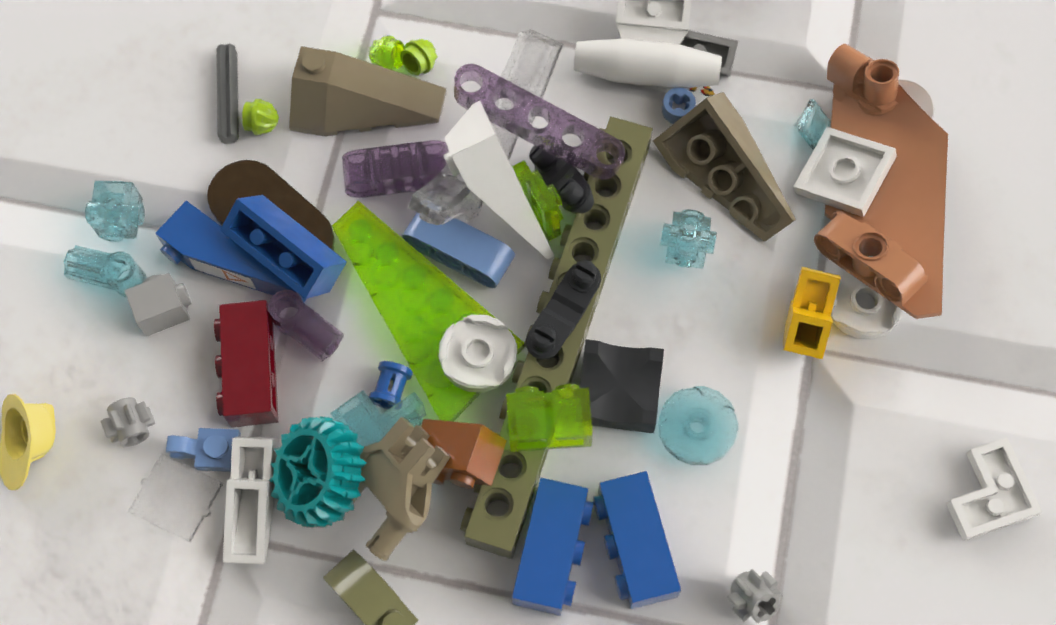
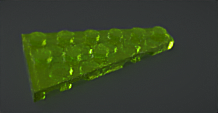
M358 200L332 225L333 231L402 355L413 371L438 419L454 422L482 392H468L458 388L445 376L439 361L440 341L446 329L453 323L455 325L463 320L464 317L470 315H489L493 318L495 317ZM509 330L516 341L518 355L525 348V342Z

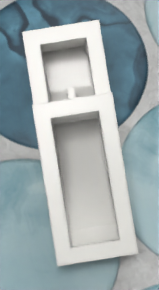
M243 436L232 438L230 479L226 480L224 563L265 564L274 507V498L271 497V494L275 489V484L269 480L274 475V468L270 464L276 461L277 454L274 448L279 447V438Z

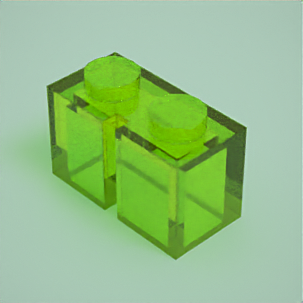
M562 384L556 386L552 393H544L539 391L537 387L526 386L515 389L514 393H506L510 452L592 446L593 431L589 388H579L577 384Z

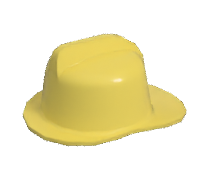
M16 394L7 395L2 405L0 476L4 485L9 490H18L23 486L28 476L30 463L43 458L53 447L56 433L55 415L52 405L47 403H24Z

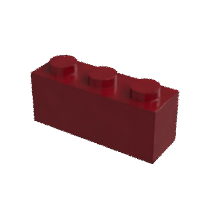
M267 300L219 305L220 318L214 319L215 338L217 342H221V355L215 356L216 374L218 379L222 378V392H217L216 395L218 414L225 418L231 428L279 423L273 312Z

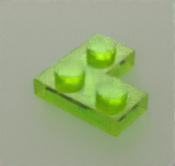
M525 160L513 165L512 167L524 194L527 196L548 242L561 236L560 221L564 218L559 206L562 205V201L553 184L546 186L538 170L536 169L531 172Z

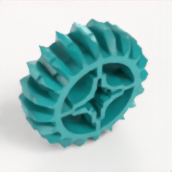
M323 416L319 418H302L300 423L291 424L289 434L281 435L282 446L274 448L277 457L276 461L270 464L274 468V475L269 480L275 484L271 497L278 500L277 510L285 513V519L300 524L302 527L324 528L332 526L334 522L344 520L345 512L354 510L353 499L362 496L358 489L359 483L366 480L361 476V468L367 462L360 458L364 447L356 443L358 434L349 430V425Z

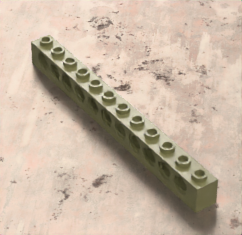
M610 116L606 129L599 128L594 143V149L598 150L595 161L588 160L583 174L584 179L590 185L594 205L586 213H574L576 216L573 224L565 225L560 240V246H563L564 250L561 259L554 257L548 279L553 280L549 292L542 291L536 313L540 314L546 307L567 271L577 263L574 259L577 255L585 254L592 258L591 262L601 273V283L577 326L566 339L559 352L553 356L558 361L555 366L551 368L542 367L537 362L539 359L533 357L529 352L525 362L518 360L512 377V383L517 384L513 397H505L499 418L503 419L504 423L498 435L507 440L492 486L474 485L473 492L479 495L474 509L467 507L460 526V531L465 532L466 545L513 559L650 148L653 128ZM618 158L624 161V163L616 165L608 160ZM600 190H609L613 193V195L609 197L600 196L597 192ZM598 222L603 227L598 230H592L586 227V224ZM531 391H540L546 396V399L539 404H532L525 399V396ZM524 426L530 428L534 435L529 440L520 441L512 435L514 430ZM507 463H515L522 469L521 473L515 478H505L499 471ZM502 500L508 504L509 509L503 516L494 517L486 511L487 506L492 501Z

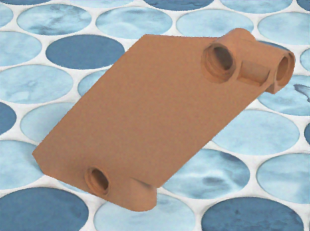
M842 44L833 52L827 65V80L834 83L831 128L896 148L897 157L864 217L825 204V216L831 221L814 236V243L826 258L913 318L941 316L948 133L922 110L898 84L899 68L897 64L888 59L873 60L853 47Z

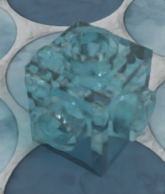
M95 181L92 201H88L86 204V221L99 238L103 240L120 242L123 238L136 239L138 226H142L145 219L143 198L133 182Z
M690 209L683 210L682 212L674 211L672 223H664L660 245L667 246L665 263L686 268L703 269L706 253L713 254L717 232L710 231L711 217H705L702 212Z

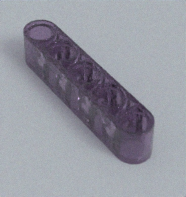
M465 64L456 71L454 77V98L465 109L468 110L474 103L481 101L492 123L601 180L610 179L619 171L624 161L625 148L622 142L614 136L480 65ZM466 81H474L481 88L476 92H468L461 85ZM503 98L509 99L513 102L514 107L510 110H501L495 105V102ZM533 116H540L547 121L548 125L544 128H535L528 120ZM566 134H574L580 138L581 144L574 147L569 146L563 141L562 137ZM603 151L613 155L615 163L610 165L603 164L598 160L596 154Z

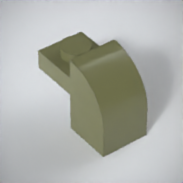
M354 549L323 577L328 585L365 625H415L419 621L394 590Z

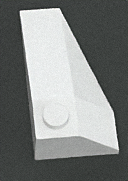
M481 101L474 103L445 136L449 152L443 156L452 175L461 174L466 186L545 258L550 259L554 257L541 225L527 196L524 194L512 165L509 164L510 162Z

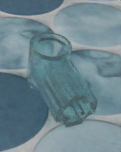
M75 245L73 249L68 250L63 261L66 278L112 289L123 297H127L126 289L141 284L147 278L146 273L131 255L126 252L107 253ZM130 270L124 278L119 279L123 272Z

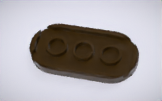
M254 160L236 161L219 170L211 180L207 200L214 217L221 225L226 220L237 198L263 195L334 251L335 240L329 220L266 164Z

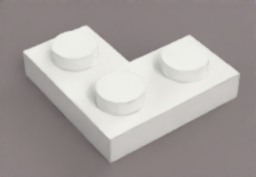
M1007 437L970 449L966 453L982 489L956 497L946 503L963 541L1024 521L1042 513V509Z

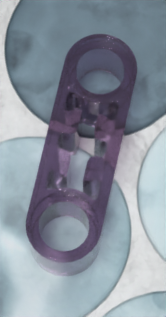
M429 140L349 151L342 156L345 193L350 197L365 198L445 187L452 182V173L443 156L449 152L447 143L440 140Z

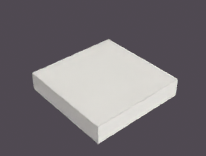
M826 127L793 186L795 193L864 217L897 157L896 148Z

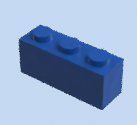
M263 195L237 198L220 229L221 232L305 299L330 293L347 263L346 260Z
M647 471L600 482L598 496L593 497V502L598 520L605 519L609 535L603 536L609 560L616 559L620 575H616L614 578L620 600L627 599L631 610L677 598L681 592V587Z
M540 477L513 590V605L561 616L563 605L571 607L576 582L569 580L572 564L580 566L585 541L578 540L581 525L589 526L594 502L587 501L589 488Z

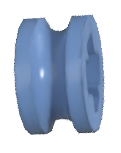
M680 87L673 88L665 94L662 105V115L665 120L674 124L695 107L696 100L692 92ZM673 102L677 105L686 104L685 110L683 111L681 108L672 109Z

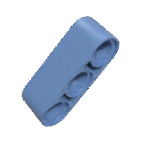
M426 204L420 206L402 234V239L411 248L490 288L497 287L515 257L514 251L500 240Z

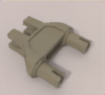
M403 417L399 418L380 442L364 446V450L360 455V458L367 462V464L361 468V476L366 480L359 483L358 489L362 493L367 486L385 507L387 518L373 537L367 541L366 547L369 548L372 554L384 561L390 558L391 553L407 532L413 533V531H417L426 520L430 508L432 484L450 459V456L441 447L436 446L434 448L427 441L430 435L421 426L416 424L414 427Z

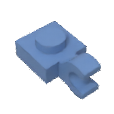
M199 428L198 439L184 436H168L166 452L170 453V458L195 459L194 467L198 471L231 472L232 438L241 436L239 429Z

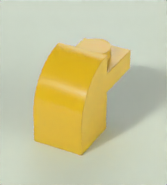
M801 267L786 319L783 350L823 360L833 323L831 313L841 279L840 275Z

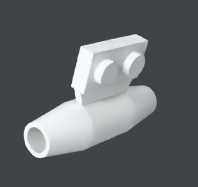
M618 0L616 27L621 39L577 41L574 71L618 83L656 87L718 86L722 56L680 45L688 33L692 0Z

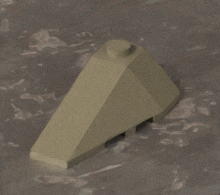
M724 92L705 98L653 140V143L675 173L682 178L686 177L702 189L701 193L709 199L714 198L729 210L733 218L764 242L796 220L744 120Z

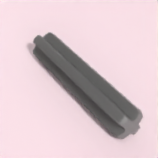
M229 43L226 45L220 44L216 48L217 136L222 143H235L239 139L237 51L235 46Z

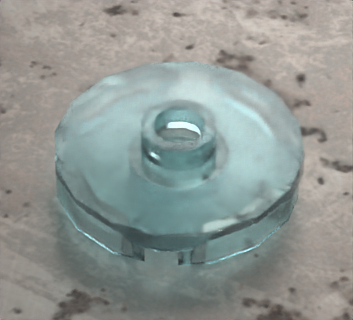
M705 386L681 389L674 392L663 405L658 420L659 437L665 449L677 460L690 465H709L722 459L734 445L739 430L738 420L734 413L735 409L731 402L717 390ZM699 422L704 426V431L701 433L694 432L690 424Z

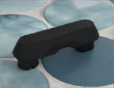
M543 143L533 146L529 153V159L535 165L534 170L554 194V197L566 211L573 213H586L591 210L594 205V198L590 185L557 147L548 148Z
M579 261L567 271L552 298L528 332L526 348L533 357L549 359L555 356L582 318L601 283V273L591 261Z

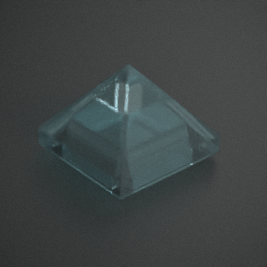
M810 99L794 127L814 151L826 127L830 126L831 121L814 99Z

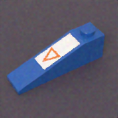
M187 200L155 233L163 245L160 251L176 265L182 261L193 270L296 304L303 305L307 300L221 232L219 224Z

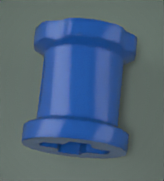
M381 361L378 365L380 375L375 391L369 393L368 401L384 409L400 411L403 407L401 397L406 381L412 378L413 371L399 363ZM392 380L393 386L391 391L389 392L388 386L390 381Z

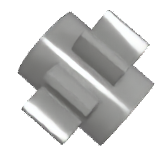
M131 397L120 399L109 405L107 408L109 418L100 421L106 437L110 438L112 443L119 440L122 447L134 446L145 441L150 435L147 427L155 424L149 407H146L145 402L137 404L136 399Z
M750 569V571L739 574L733 580L731 594L727 595V598L734 605L732 610L743 622L751 616L756 623H760V621H766L776 614L780 606L779 599L783 594L776 588L778 582L767 571L759 575L754 569Z

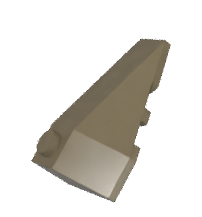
M301 46L292 75L289 129L290 131L326 137L338 135L337 131L359 129V132L371 131V127L393 125L395 128L439 123L446 96V88L339 52Z

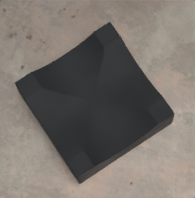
M586 339L575 424L654 434L664 349L622 347Z

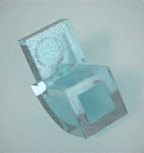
M364 390L330 413L333 420L349 425V430L358 434L356 443L363 447L380 442L400 417L407 419L415 427L416 424L420 426L423 422L422 418L427 415L423 402L415 392L381 415Z

